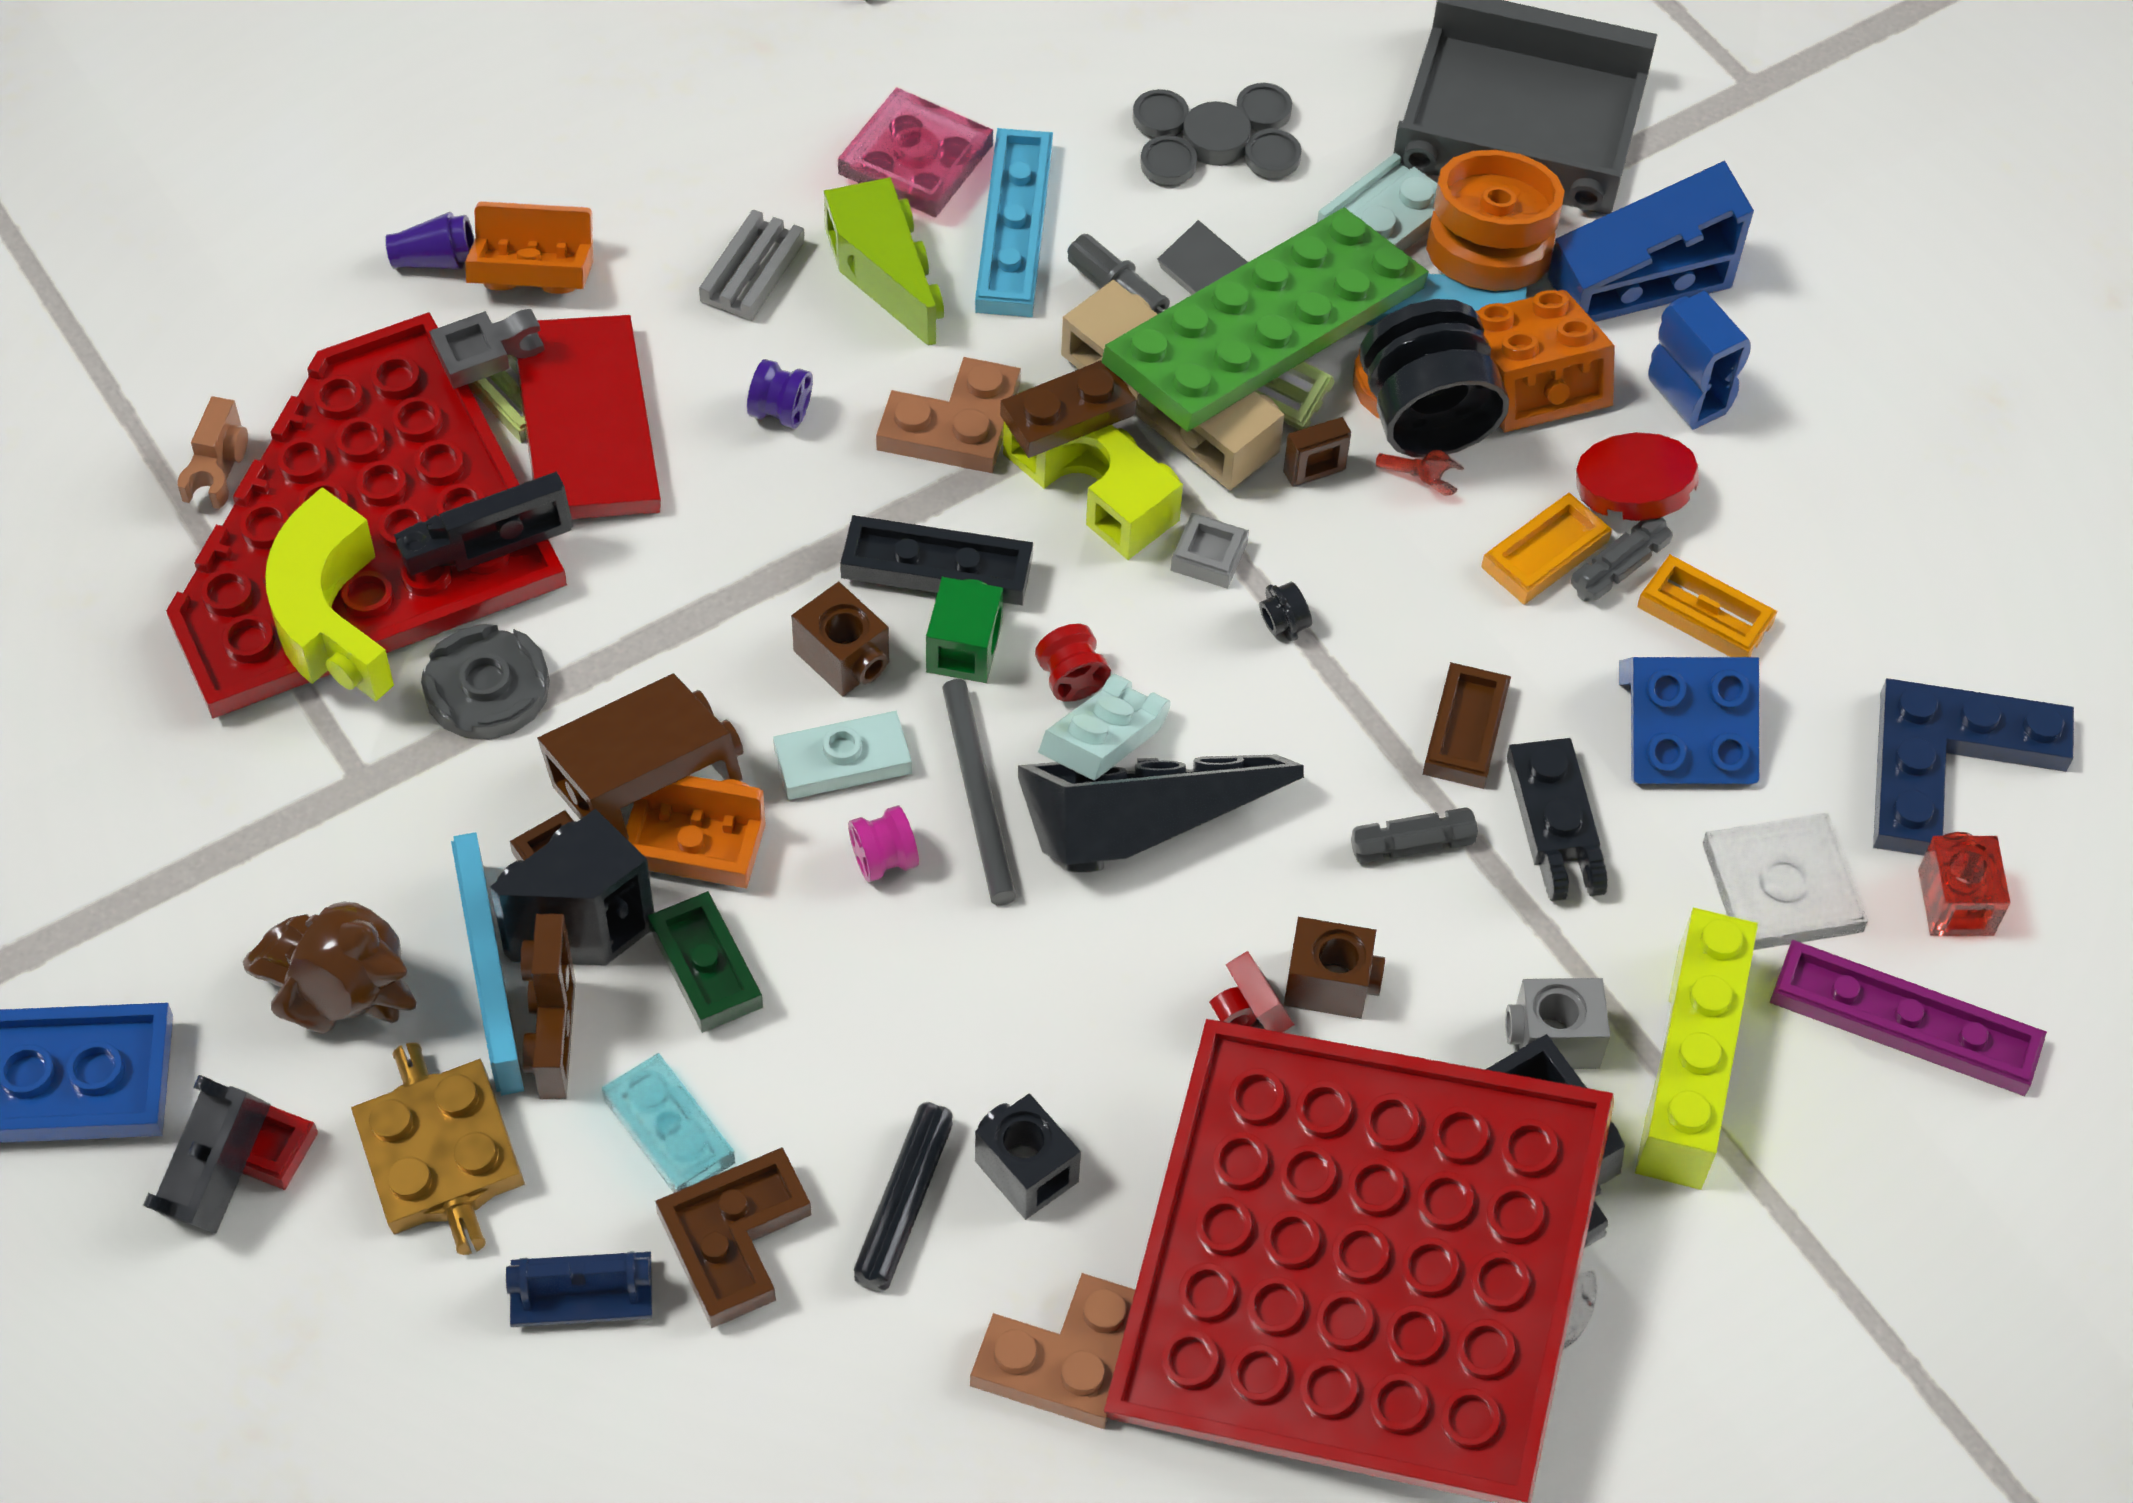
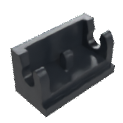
M198 1075L193 1088L200 1091L184 1131L157 1194L148 1193L142 1206L217 1234L271 1104L232 1086L228 1087L205 1076Z

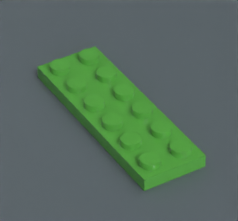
M1343 207L1107 343L1101 363L1188 432L1422 290L1429 271L1363 222L1359 217Z

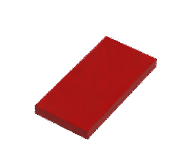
M631 315L537 320L541 329L537 333L545 350L528 358L516 357L532 480L557 471L565 487L572 519L660 513L661 497Z

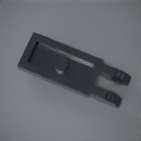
M1571 738L1509 745L1506 757L1533 862L1534 865H1539L1548 898H1550V901L1566 900V897H1568L1569 878L1564 868V862L1574 860L1579 862L1583 882L1589 896L1606 895L1608 888L1606 865H1604L1600 840Z

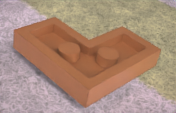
M963 357L949 401L891 390L876 434L877 450L993 474L1003 441L1004 420L1000 416L1001 400L1018 393L1021 368Z
M1082 1273L1060 1334L993 1313L970 1374V1387L1105 1429L1108 1418L1107 1414L1104 1413V1408L1135 1289Z

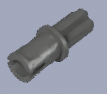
M1081 234L1068 247V261L1100 289L1110 281L1115 280L1131 294L1141 296L1155 313L1159 314L1162 312L1157 308L1158 306L1163 310L1169 308V298L1159 293L1135 272L1136 266L1130 260L1121 261L1090 234Z

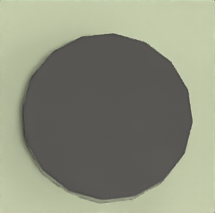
M479 624L457 630L437 643L429 654L430 661L425 668V672L424 669L422 672L421 685L429 713L444 729L464 738L490 740L513 734L533 721L547 701L550 683L548 668L542 650L525 633L513 629V633L498 630L497 625Z

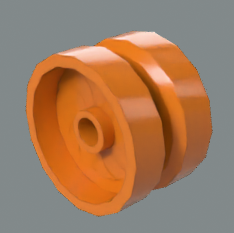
M1480 150L1453 157L1441 168L1433 206L1435 210L1433 211L1426 246L1432 264L1447 277L1468 287L1484 290H1518L1537 283L1549 270L1556 236L1555 231L1558 228L1565 193L1558 176L1536 160L1522 154L1507 151Z

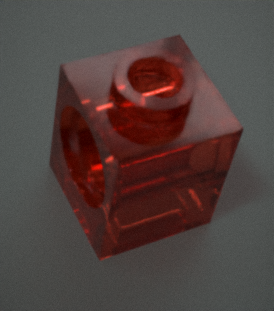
M1952 832L1943 836H1933L1918 868L1930 936H1994L2011 903L1998 836H1973L1968 832ZM1956 877L1961 878V879H1964V880H1966L1968 883H1964V882L1958 880Z

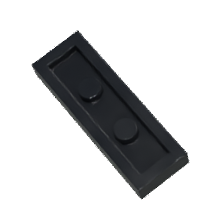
M852 515L840 562L841 578L938 593L942 577L958 580L975 579L987 585L1002 587L1003 603L1023 606L1033 559V542Z

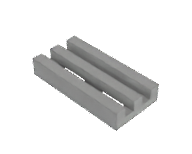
M752 209L700 285V301L752 321L805 242L804 228L794 224L790 230L785 229L784 220L773 217L770 222H766L763 219V212ZM774 242L779 243L780 246L742 301L737 300L747 282L751 281L759 270L760 263Z

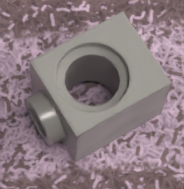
M1603 978L1523 979L1516 1004H1508L1506 1007L1505 1031L1507 1043L1509 1045H1518L1519 1050L1547 1034L1573 1069H1600L1610 1040ZM1543 1020H1557L1563 1023L1567 1028H1553L1547 1025Z

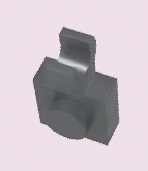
M532 309L517 311L508 318L493 324L487 312L484 311L429 331L434 350L453 389L510 369L507 355H513L517 358H528L545 350L537 333L541 331L540 325Z

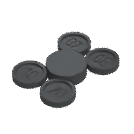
M1255 83L1245 87L1239 93L1236 106L1226 102L1212 101L1197 105L1189 111L1185 99L1173 91L1165 89L1147 91L1141 94L1133 105V122L1142 133L1155 137L1142 148L1141 169L1146 177L1156 183L1176 185L1187 181L1193 176L1197 161L1207 165L1221 166L1234 163L1245 155L1248 167L1260 176L1267 178L1288 176L1298 168L1302 152L1299 141L1292 134L1279 130L1290 120L1292 112L1291 97L1283 88L1275 84ZM1251 129L1258 131L1250 137ZM1183 131V138L1175 136Z

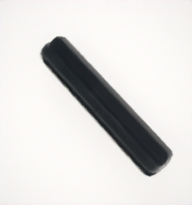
M924 1102L918 1106L854 1266V1280L862 1287L882 1292L888 1289L953 1126V1114L945 1106H938L931 1102Z

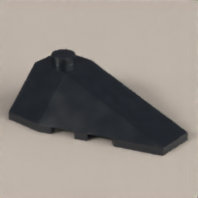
M1277 754L1202 756L1193 760V769H1186V764L1178 761L1158 760V758H1137L1135 771H1127L1125 768L1113 766L1095 781L1058 762L1018 765V780L1042 853L1064 863L1065 869L1071 872L1103 870L1104 861L1127 859L1304 778L1303 764Z

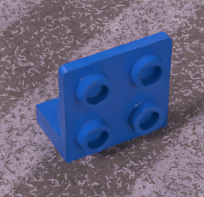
M1631 657L1619 660V685H1631V780L1635 784H1755L1759 781V657Z

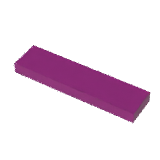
M1793 939L1786 953L1769 1002L2022 1096H2026L2031 1087L2047 1031Z

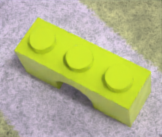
M1004 422L1003 455L1043 489L1058 478L1072 473H1083L1098 479L1088 487L1086 525L1127 560L1131 559L1180 521L1183 484L1169 466L1164 463H1157L1140 449L1133 437L1124 429L1115 428L1113 425H1110L1028 458Z

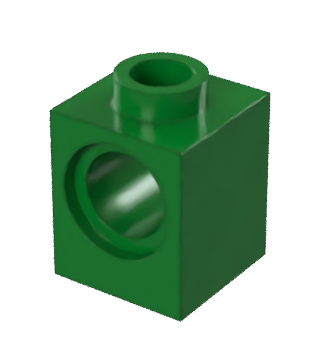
M942 577L926 633L927 673L987 683L1002 627V587L987 585L975 579L958 580Z

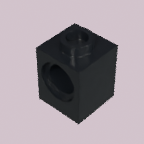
M1030 1093L1011 1106L1008 1103L998 1105L980 1121L978 1129L975 1130V1162L1025 1220L1079 1182L1081 1151ZM1023 1145L1034 1148L1038 1153L1032 1157L1020 1158L1008 1151L1013 1147Z

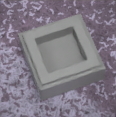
M1191 513L1171 558L1170 571L1228 589L1247 546L1249 530Z

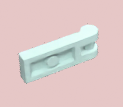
M1114 673L1108 678L1100 692L1045 730L1038 753L1095 781L1159 731L1168 715L1171 701L1154 692L1146 696L1132 689V682Z

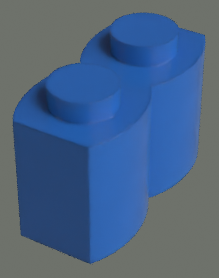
M1705 290L1692 297H1680L1669 304L1664 310L1658 332L1659 344L1651 354L1652 360L1648 370L1649 381L1692 430L1725 415L1729 411L1739 391V379L1737 376L1744 368L1751 351V342L1748 337Z

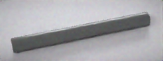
M953 679L942 686V691L991 902L995 905H1005L1015 900V887L967 683L962 679Z

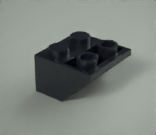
M596 809L579 821H572L560 827L551 837L548 844L526 860H518L507 866L501 872L497 881L490 886L503 951L512 962L521 963L523 940H534L536 914H564L573 965L606 966L651 932L648 915L655 912L647 858Z

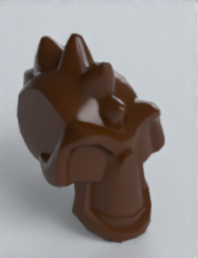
M343 901L325 907L319 915L314 914L311 917L305 914L287 918L268 930L263 935V939L259 944L247 953L242 961L244 969L249 975L281 987L271 1001V1010L274 1015L321 1034L333 1029L337 1020L353 1018L368 1013L380 1020L395 1023L399 1019V1010L412 1011L416 1009L417 1002L409 986L402 980L408 971L401 959V946L398 935L390 924L379 915L355 902Z

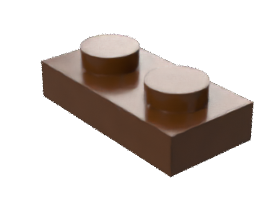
M1101 361L1001 400L1000 416L1028 458L1136 414V398L1125 382L1101 363Z

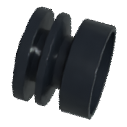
M1431 299L1409 304L1385 316L1368 331L1360 344V361L1364 372L1368 375L1370 390L1377 398V411L1387 441L1396 452L1410 457L1435 458L1457 453L1485 439L1498 429L1508 414L1509 397L1499 369L1490 357L1491 347L1489 341L1484 336L1481 319L1472 306L1450 299Z

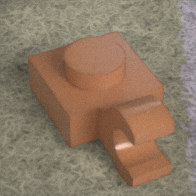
M211 396L191 440L194 455L189 465L178 477V488L183 502L190 503L194 492L203 486H210L209 496L213 508L220 509L227 502L229 489L226 480L234 462L239 463L244 458L248 445V431L246 427L241 425L235 400Z

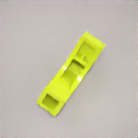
M322 487L289 517L274 540L269 553L265 576L270 608L284 652L292 665L304 678L313 684L329 671L332 677L346 689L352 690L357 687L376 702L394 686L386 650L332 609L333 601L342 586L376 557L366 518Z

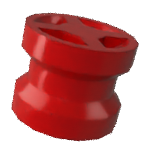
M1079 623L1059 627L1043 637L1035 648V657L1040 667L1051 674L1049 677V687L1057 700L1069 702L1087 698L1098 692L1111 676V669L1103 655L1095 652L1097 640L1087 625Z

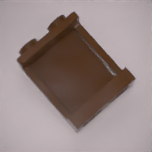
M674 673L537 737L553 788L578 818L582 819L592 810L596 809L627 840L629 836L620 810L621 808L709 765H712L725 780H743L737 759L738 756L743 754V746L734 726L727 719L720 722L714 716L704 694L700 690L691 692Z

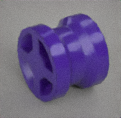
M763 359L758 364L750 383L747 397L748 415L758 419H763L767 416L779 418L783 426L792 429L798 428L806 414L812 394L813 375L811 371L799 368L789 372L782 370L778 362Z

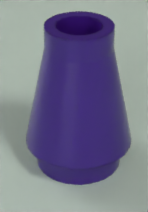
M449 211L403 231L387 234L385 243L388 259L393 269L402 267L462 269L475 238L468 216H454Z

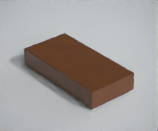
M1450 662L1422 775L1481 789L1485 788L1511 676Z

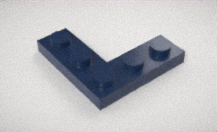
M1886 678L1880 692L1873 848L1937 858L1943 845L1946 753L2067 772L2073 760L2074 707Z

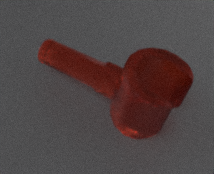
M1439 450L1428 453L1423 459H1409L1379 453L1376 458V467L1420 477L1425 484L1445 496L1455 494L1458 489L1450 483L1441 480L1443 473L1450 468L1464 470V467L1459 462Z

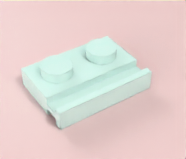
M1394 153L1320 209L1317 222L1345 207L1396 247L1405 251L1429 232L1433 211L1435 210L1433 206L1437 183L1415 167L1409 170L1401 164V157Z

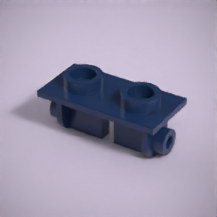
M628 1251L627 1253L531 1259L527 1257L510 1260V1266H506L507 1294H510V1327L652 1319L651 1251Z

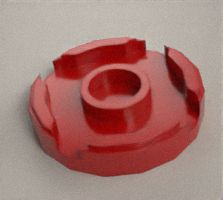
M1640 432L1615 435L1593 444L1580 456L1576 468L1577 489L1581 501L1599 514L1608 516L1609 509L1614 512H1622L1623 520L1644 521L1662 518L1680 510L1690 501V492L1694 488L1696 491L1698 485V463L1693 451L1673 438L1661 434Z

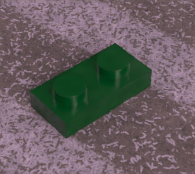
M709 891L648 915L649 929L702 1033L763 1008L762 994Z

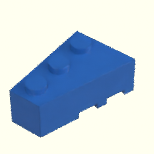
M1724 160L1556 238L1547 277L1554 290L1567 291L1594 322L1670 304L1680 297H1692L1704 290L1710 294L1730 289L1734 283L1754 209Z

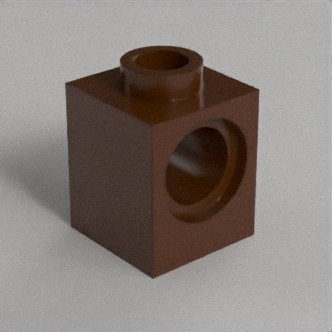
M839 581L791 615L794 652L842 697L860 684L866 685L873 682L881 675L887 664L890 663L889 627ZM840 642H851L848 644H839Z
M1298 916L1283 1006L1362 1019L1366 995L1379 996L1386 957L1373 955L1377 930ZM1339 965L1347 969L1348 972L1335 973L1329 971L1324 966Z

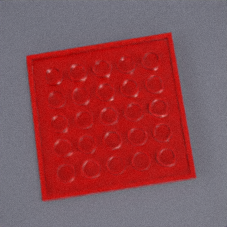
M1206 1019L1104 1408L1107 1418L1490 1502L1531 1503L1612 1117L1614 1094L1606 1091Z

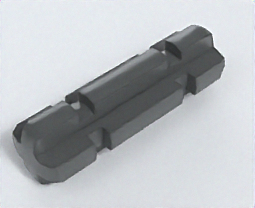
M1662 517L1638 522L1632 527L1631 535L1627 532L1597 554L1592 559V565L1586 563L1574 572L1571 578V585L1577 590L1578 597L1583 601L1600 599L1612 589V582L1619 584L1651 559L1652 551L1657 554L1670 544L1673 533L1667 527L1666 520Z
M1464 807L1445 811V817L1439 818L1438 813L1435 812L1386 821V828H1380L1379 823L1356 826L1352 830L1351 845L1357 862L1365 864L1384 860L1383 854L1390 853L1391 858H1399L1443 850V843H1448L1450 848L1472 845L1476 842L1478 827L1473 811L1470 808Z

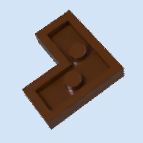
M536 914L534 940H523L521 948L522 981H528L529 1014H537L536 1033L524 1034L523 1071L525 1074H534L539 1099H567L576 979L564 914Z
M783 1147L655 1200L657 1214L711 1329L776 1301L775 1288L752 1241L812 1215L811 1203Z

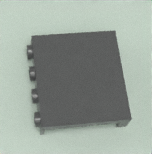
M1437 0L1432 30L1403 121H1399L1397 126L1393 154H1398L1401 157V164L1409 170L1415 167L1422 173L1435 176L1440 175L1441 168L1453 157L1471 151L1501 150L1522 154L1544 164L1558 176L1565 190L1563 205L1602 214H1610L1614 208L1658 34L1505 0Z

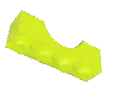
M1692 908L1678 949L1668 1002H1671L1668 1026L1653 1092L1645 1117L1635 1174L1702 1190L1717 1153L1758 928L1757 922Z

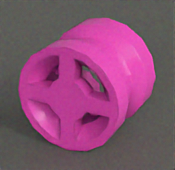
M899 805L887 808L880 818L869 821L859 817L848 822L853 852L861 873L868 883L881 879L885 870L899 867L906 871L918 867L919 855L915 838L906 814Z

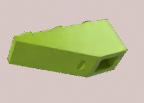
M891 177L824 190L825 230L839 272L926 345L936 344V320L944 318L943 299L938 284L929 285L925 276L929 275L927 253L922 241L913 242L911 233L914 232V221L908 199H898Z

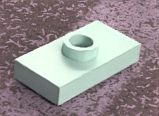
M897 710L773 736L774 751L788 800L912 774V760Z

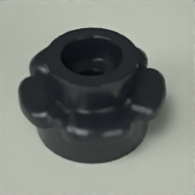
M1292 581L1279 587L1272 584L1266 587V600L1259 603V608L1267 628L1274 636L1284 632L1288 640H1297V632L1312 626V616L1302 592Z

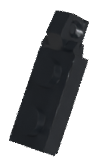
M556 471L474 502L466 503L460 507L440 513L439 516L434 515L426 522L420 521L394 534L400 557L408 573L412 576L437 566L455 565L457 571L460 572L572 531L573 523L565 487Z

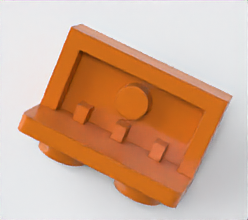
M483 201L477 203L474 209L475 240L465 261L466 283L483 284L486 288L497 291L510 290L517 286L541 287L542 290L553 294H564L575 289H584L593 264V220L590 208Z
M689 775L634 802L626 826L629 836L628 841L647 858L649 871L747 889L766 825L764 792L760 788L751 787L738 780L726 779L718 781Z

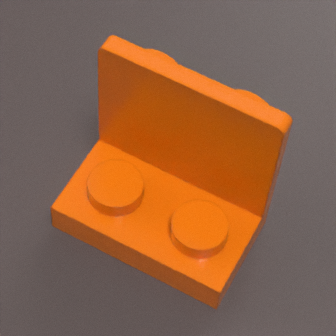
M1546 290L1537 293L1531 298L1506 304H1488L1476 311L1484 328V336L1489 341L1491 347L1490 357L1499 369L1509 397L1508 414L1499 426L1504 433L1613 406L1615 345L1567 291Z

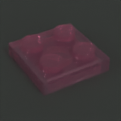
M896 87L838 157V174L857 183L891 177L899 200L907 198L910 207L936 218L993 146V129Z

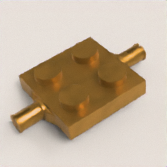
M415 1042L406 1043L413 1064L412 1067L402 1046L397 1047L393 1051V1058L396 1061L403 1085L390 1093L352 1106L351 1110L387 1224L395 1235L426 1222L448 1221L457 1253L461 1255L472 1254L465 1229L468 1231L476 1252L481 1250L486 1244L475 1210L483 1206L492 1197L523 1186L525 1182L489 1076L481 1058L440 1074L429 1075L421 1052V1045Z

